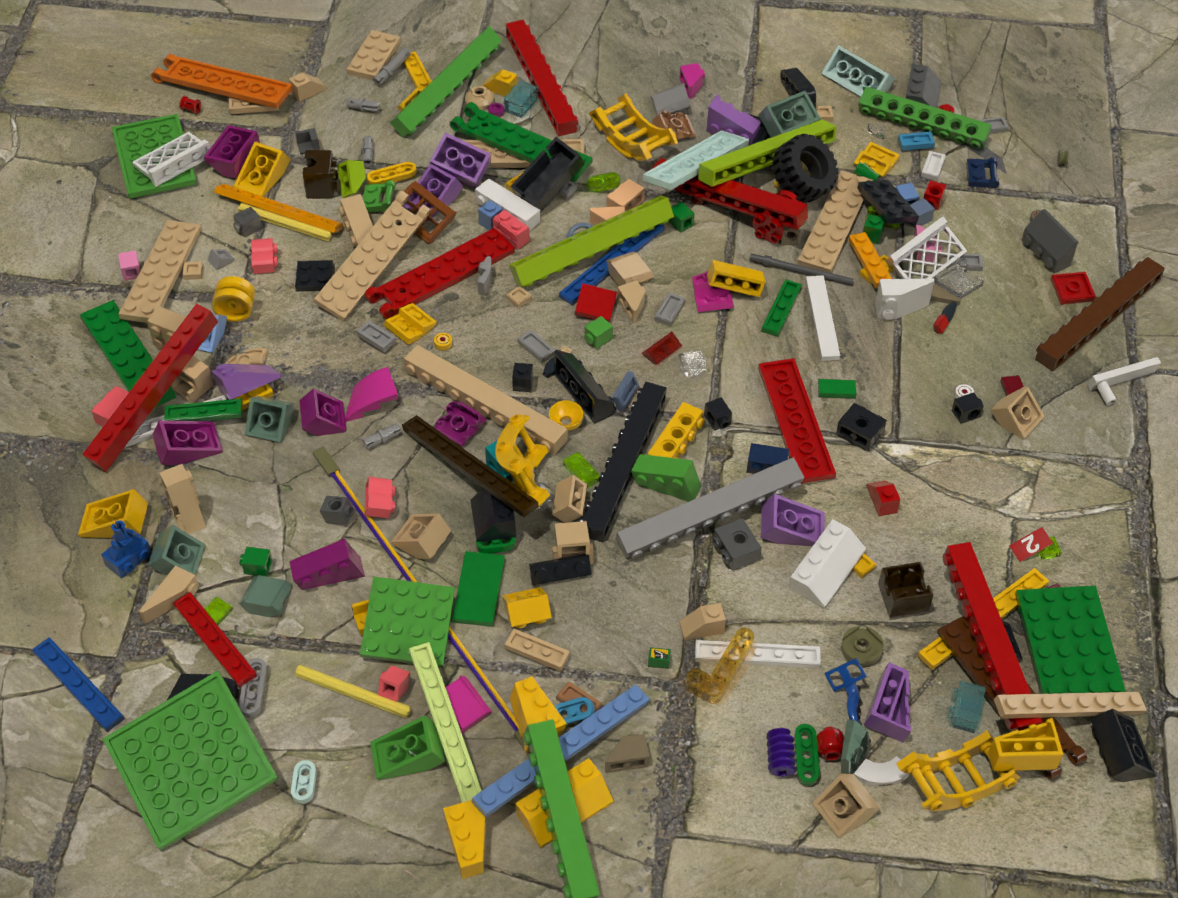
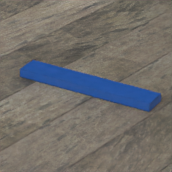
M50 637L32 649L36 657L106 732L124 720L123 715Z

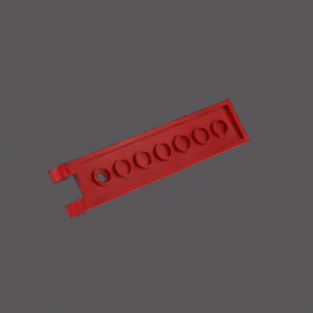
M493 228L377 288H368L364 296L372 304L384 298L388 303L380 307L379 313L385 319H388L398 314L399 308L411 303L417 304L479 272V265L481 262H484L487 256L491 257L492 265L515 253V248Z

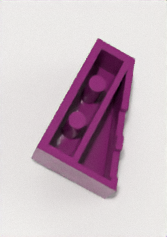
M345 538L289 561L293 581L301 590L365 577L361 557Z

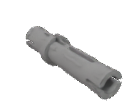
M405 47L402 48L373 77V82L377 86H381L411 55L408 52L409 50Z

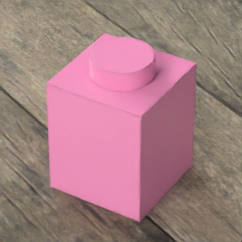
M136 250L119 253V262L124 281L137 279L141 269Z

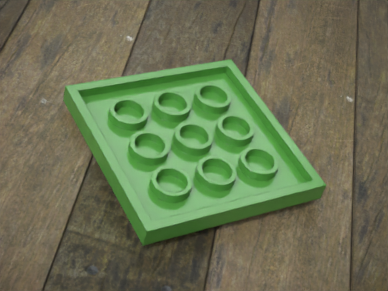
M373 576L360 657L413 664L409 648L429 642L437 666L443 668L455 587Z

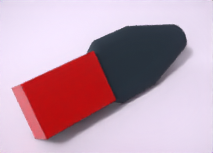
M956 302L948 304L934 322L933 326L937 334L943 333L953 318L957 307Z

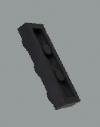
M586 554L529 564L532 585L592 575L590 558Z

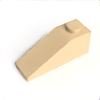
M175 566L139 610L142 622L147 624L174 609L173 603L189 592L194 595L199 587L196 575Z

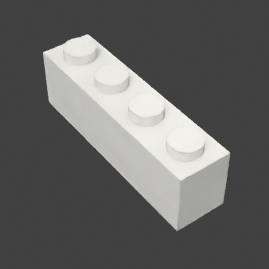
M487 179L475 189V199L479 205L483 206L489 200L494 202L527 225L529 231L540 223V210L491 179Z

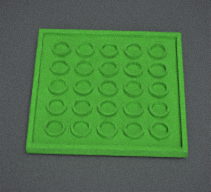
M219 671L214 672L103 738L160 851L279 779Z

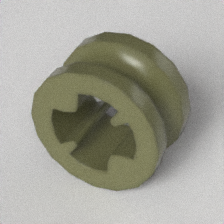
M1059 150L1057 165L1063 164L1067 166L1068 151L1062 152V150Z

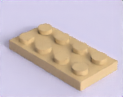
M371 30L347 67V74L372 80L381 71V68L388 64L401 43V37Z

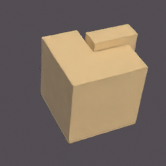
M193 356L172 383L171 388L190 403L195 402L213 386L209 366Z
M587 521L555 524V546L552 547L553 560L586 554L589 555L590 564H594L593 544H590Z

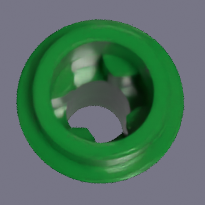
M859 162L853 173L873 181H877L880 176L865 162Z

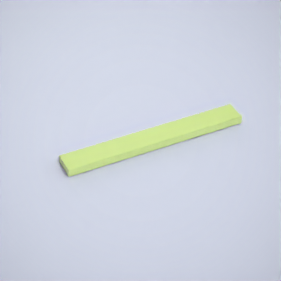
M427 642L409 648V653L462 803L470 801L472 797L482 790L430 643Z

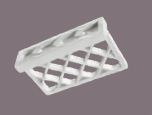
M187 132L138 158L132 164L150 178L152 184L157 187L205 161L203 157L210 149V145L207 140L201 141L190 132Z
M942 216L885 261L889 266H893L902 279H911V275L920 276V279H923V277L931 279L966 253L967 250L946 225L947 220ZM942 230L948 235V241L939 240V233ZM926 242H935V250H926ZM938 243L947 244L946 253L938 251ZM950 246H957L961 252L951 254ZM914 251L922 252L921 261L913 260ZM925 253L934 254L933 263L925 261ZM937 255L946 256V263L938 264ZM901 261L909 262L908 271L902 270L898 264ZM912 263L921 264L920 273L911 271ZM924 265L933 266L932 274L923 273Z

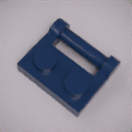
M994 157L988 160L967 158L968 187H998L1000 183L997 178V159ZM985 168L990 169V179H986Z

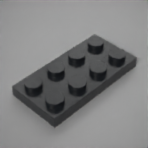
M889 180L858 182V190L886 224L918 222L919 215Z

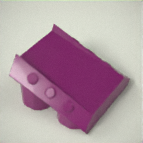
M453 401L447 405V414L437 420L434 428L463 447L487 419L464 403Z

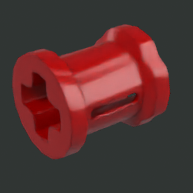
M183 96L180 100V109L198 114L201 110V101Z

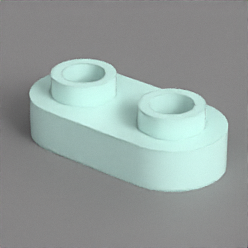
M308 760L298 762L293 771L291 794L293 800L299 804L308 803L314 796L317 772L315 765ZM305 772L309 773L307 776L302 775ZM306 792V795L300 796V793Z

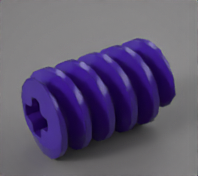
M774 728L769 730L766 736L768 740V770L774 776L786 777L796 773V769L793 767L795 766V760L793 759L795 757L793 752L795 747L792 744L794 738L790 735L791 731L787 728Z

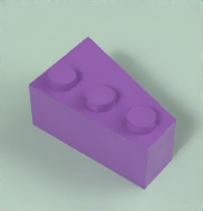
M716 94L708 106L707 132L716 134L722 130L749 139L750 146L760 131L761 122L744 111L741 113L733 108V104L729 103L728 105L720 100L721 97Z
M890 662L887 664L880 676L864 722V726L902 743L911 733V726L909 725L910 707L908 697L910 692L908 670Z

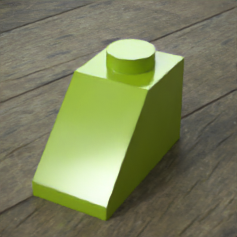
M347 160L337 165L342 198L356 194L366 178L363 161Z

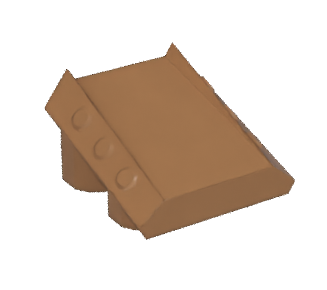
M662 110L653 119L652 124L663 129L671 128L676 134L677 140L695 137L696 135L687 114L680 112L671 114L668 111Z

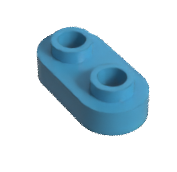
M586 697L572 699L555 706L561 716L564 711H567V717L563 718L567 723L566 725L585 720L594 714L595 711L593 701ZM583 705H587L586 712L582 711Z

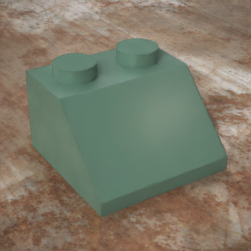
M263 396L251 397L245 435L282 442L291 423L294 403Z
M171 525L159 532L148 566L164 575H168L175 566L195 575L205 544L178 527Z

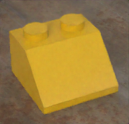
M541 587L501 595L511 627L523 628L527 626V623L535 622V624L547 622V619L552 618L548 595Z

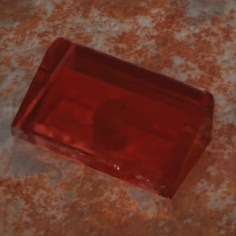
M671 331L643 351L642 355L654 365H657L682 347V344Z

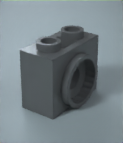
M743 518L714 529L713 545L716 549L720 550L724 563L728 564L731 570L760 559L762 547Z

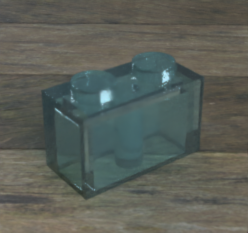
M520 80L504 98L505 112L522 118L537 101L538 87Z
M960 681L958 688L954 687L951 700L955 702L954 706L950 705L947 715L948 718H951L949 727L975 733L986 687Z

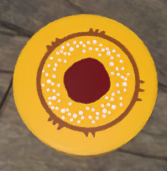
M448 333L437 334L434 337L435 348L442 351L451 348V335Z

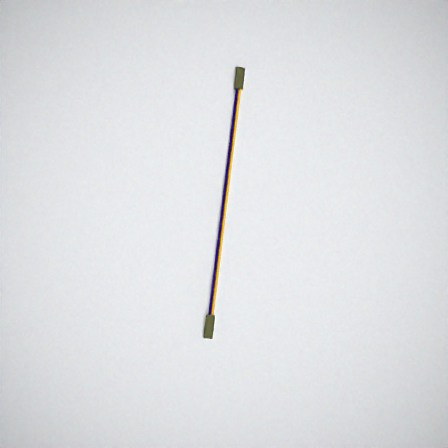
M324 446L313 451L315 459L328 477L332 476L405 579L417 582L370 516H365V508L339 474L340 468ZM449 626L448 639L514 729V737L524 749L525 744L523 737L519 733L518 720L515 719L513 713Z

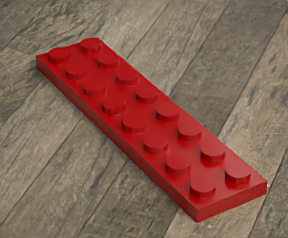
M795 358L759 363L758 369L785 448L789 449V459L794 457L804 476L802 483L835 478L836 471Z

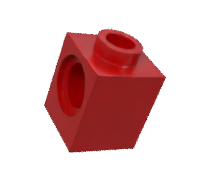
M929 181L923 198L935 210H938L941 205L946 185Z

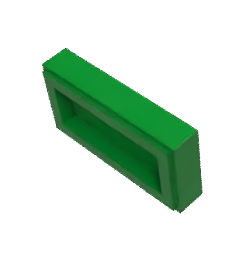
M818 379V397L856 399V380Z

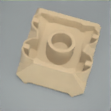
M634 251L607 260L609 274L618 286L636 280L638 283L644 284L649 279L654 278L651 270L638 253Z

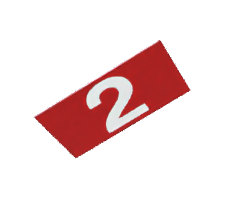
M1041 527L1009 546L1019 562H1022L1052 545L1053 542L1044 528Z

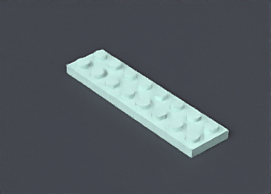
M721 130L644 173L643 181L651 185L663 187L665 190H673L699 174V163L747 147L749 139Z

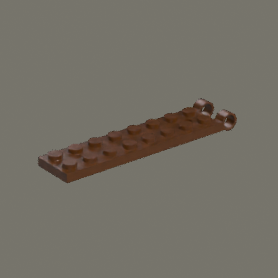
M962 616L939 628L937 631L939 637L952 651L958 662L998 712L994 702L997 694L992 690L990 676L984 670V661L982 655L977 651L975 637L970 633L968 619ZM1028 684L1031 694H1036ZM1041 717L1043 723L1053 718L1062 751L1066 753L1072 764L1078 766L1087 760L1084 749L1073 742L1055 717ZM1060 766L1057 769L1042 770L1049 780H1053L1062 774Z

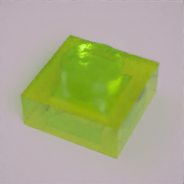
M1055 536L1050 537L1053 542L1052 545L1038 552L1041 560L1061 556L1062 551Z

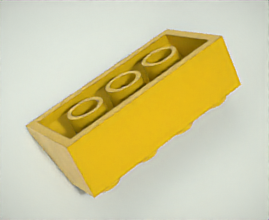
M589 758L567 771L581 823L614 803L602 774ZM539 788L515 804L516 816L541 849L551 843L553 838L551 832L548 833L546 829L545 819H547L546 811H543L540 806V797L542 796Z

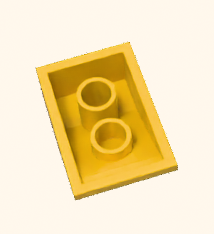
M254 142L233 187L264 197L283 176L291 159L281 150Z
M135 489L88 503L86 504L78 535L80 537L112 538L114 532L111 526L118 520L123 521L126 528L133 529L136 533L141 534L148 502Z

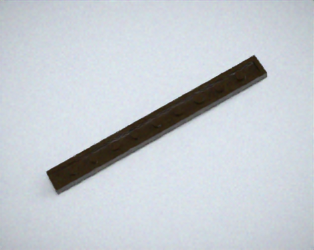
M416 415L402 424L403 431L523 518L539 507L537 500Z

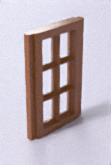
M414 181L404 192L409 196L415 192L422 199L416 205L409 199L407 200V203L413 207L410 212L418 211L424 201L434 207L415 232L426 243L430 244L450 224L457 213L418 182ZM436 210L445 216L440 223L431 218ZM427 220H430L437 226L431 233L422 227Z

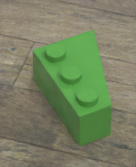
M640 454L631 470L636 484L687 502L696 499L701 489V483L692 460Z

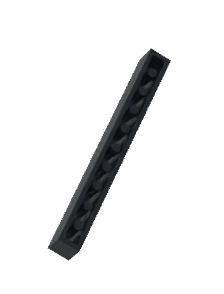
M645 381L643 388H639L637 401H633L631 406V414L626 416L625 428L620 430L618 435L619 441L613 445L612 457L607 458L606 470L601 472L599 485L594 487L592 493L593 499L588 501L585 509L586 514L581 516L579 521H587L589 539L604 542L633 476L631 470L639 455L643 453L664 405L667 387Z

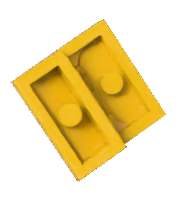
M870 141L866 149L860 152L853 165L857 166L859 162H865L883 178L897 163L900 154Z
M411 303L399 308L398 315L386 319L384 326L409 345L433 329L437 321Z

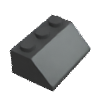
M912 64L906 99L937 108L941 80L928 66Z
M1043 209L1025 227L1021 240L1053 273L1071 266L1078 241L1046 209Z

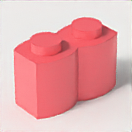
M273 238L251 240L253 274L275 272V267H278V258L275 256V254H278L277 243L273 242Z
M368 476L365 486V516L388 519L390 513H394L395 501H392V498L395 494V486H392L391 479Z

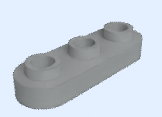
M260 658L248 661V664L254 671H260L256 673L257 677L243 685L241 689L239 708L244 717L247 718L257 716L262 708L267 666L265 661Z

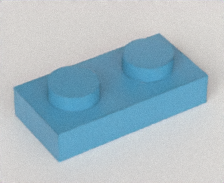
M931 132L898 135V142L902 151L934 148L935 145Z

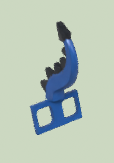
M855 658L824 674L834 692L842 688L845 689L848 695V716L850 720H856L862 725L858 721L860 719L858 713H861L859 705L863 704L859 697L861 689L856 682L867 676L858 659ZM856 664L861 671V675L853 678L847 666ZM839 672L844 683L835 686L830 678V674Z

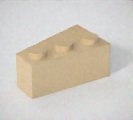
M361 194L341 199V206L338 207L345 229L350 235L351 244L355 248L373 227Z

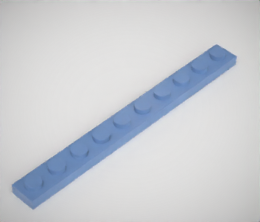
M635 684L560 736L559 742L564 761L566 762L643 708L649 703L650 698ZM527 759L472 797V803L485 818L535 784V768L530 766L529 759Z

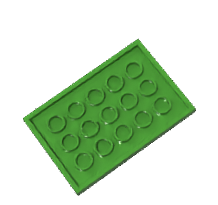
M178 114L112 127L129 199L197 184L192 167L155 187L151 179L132 164L138 158L183 135Z

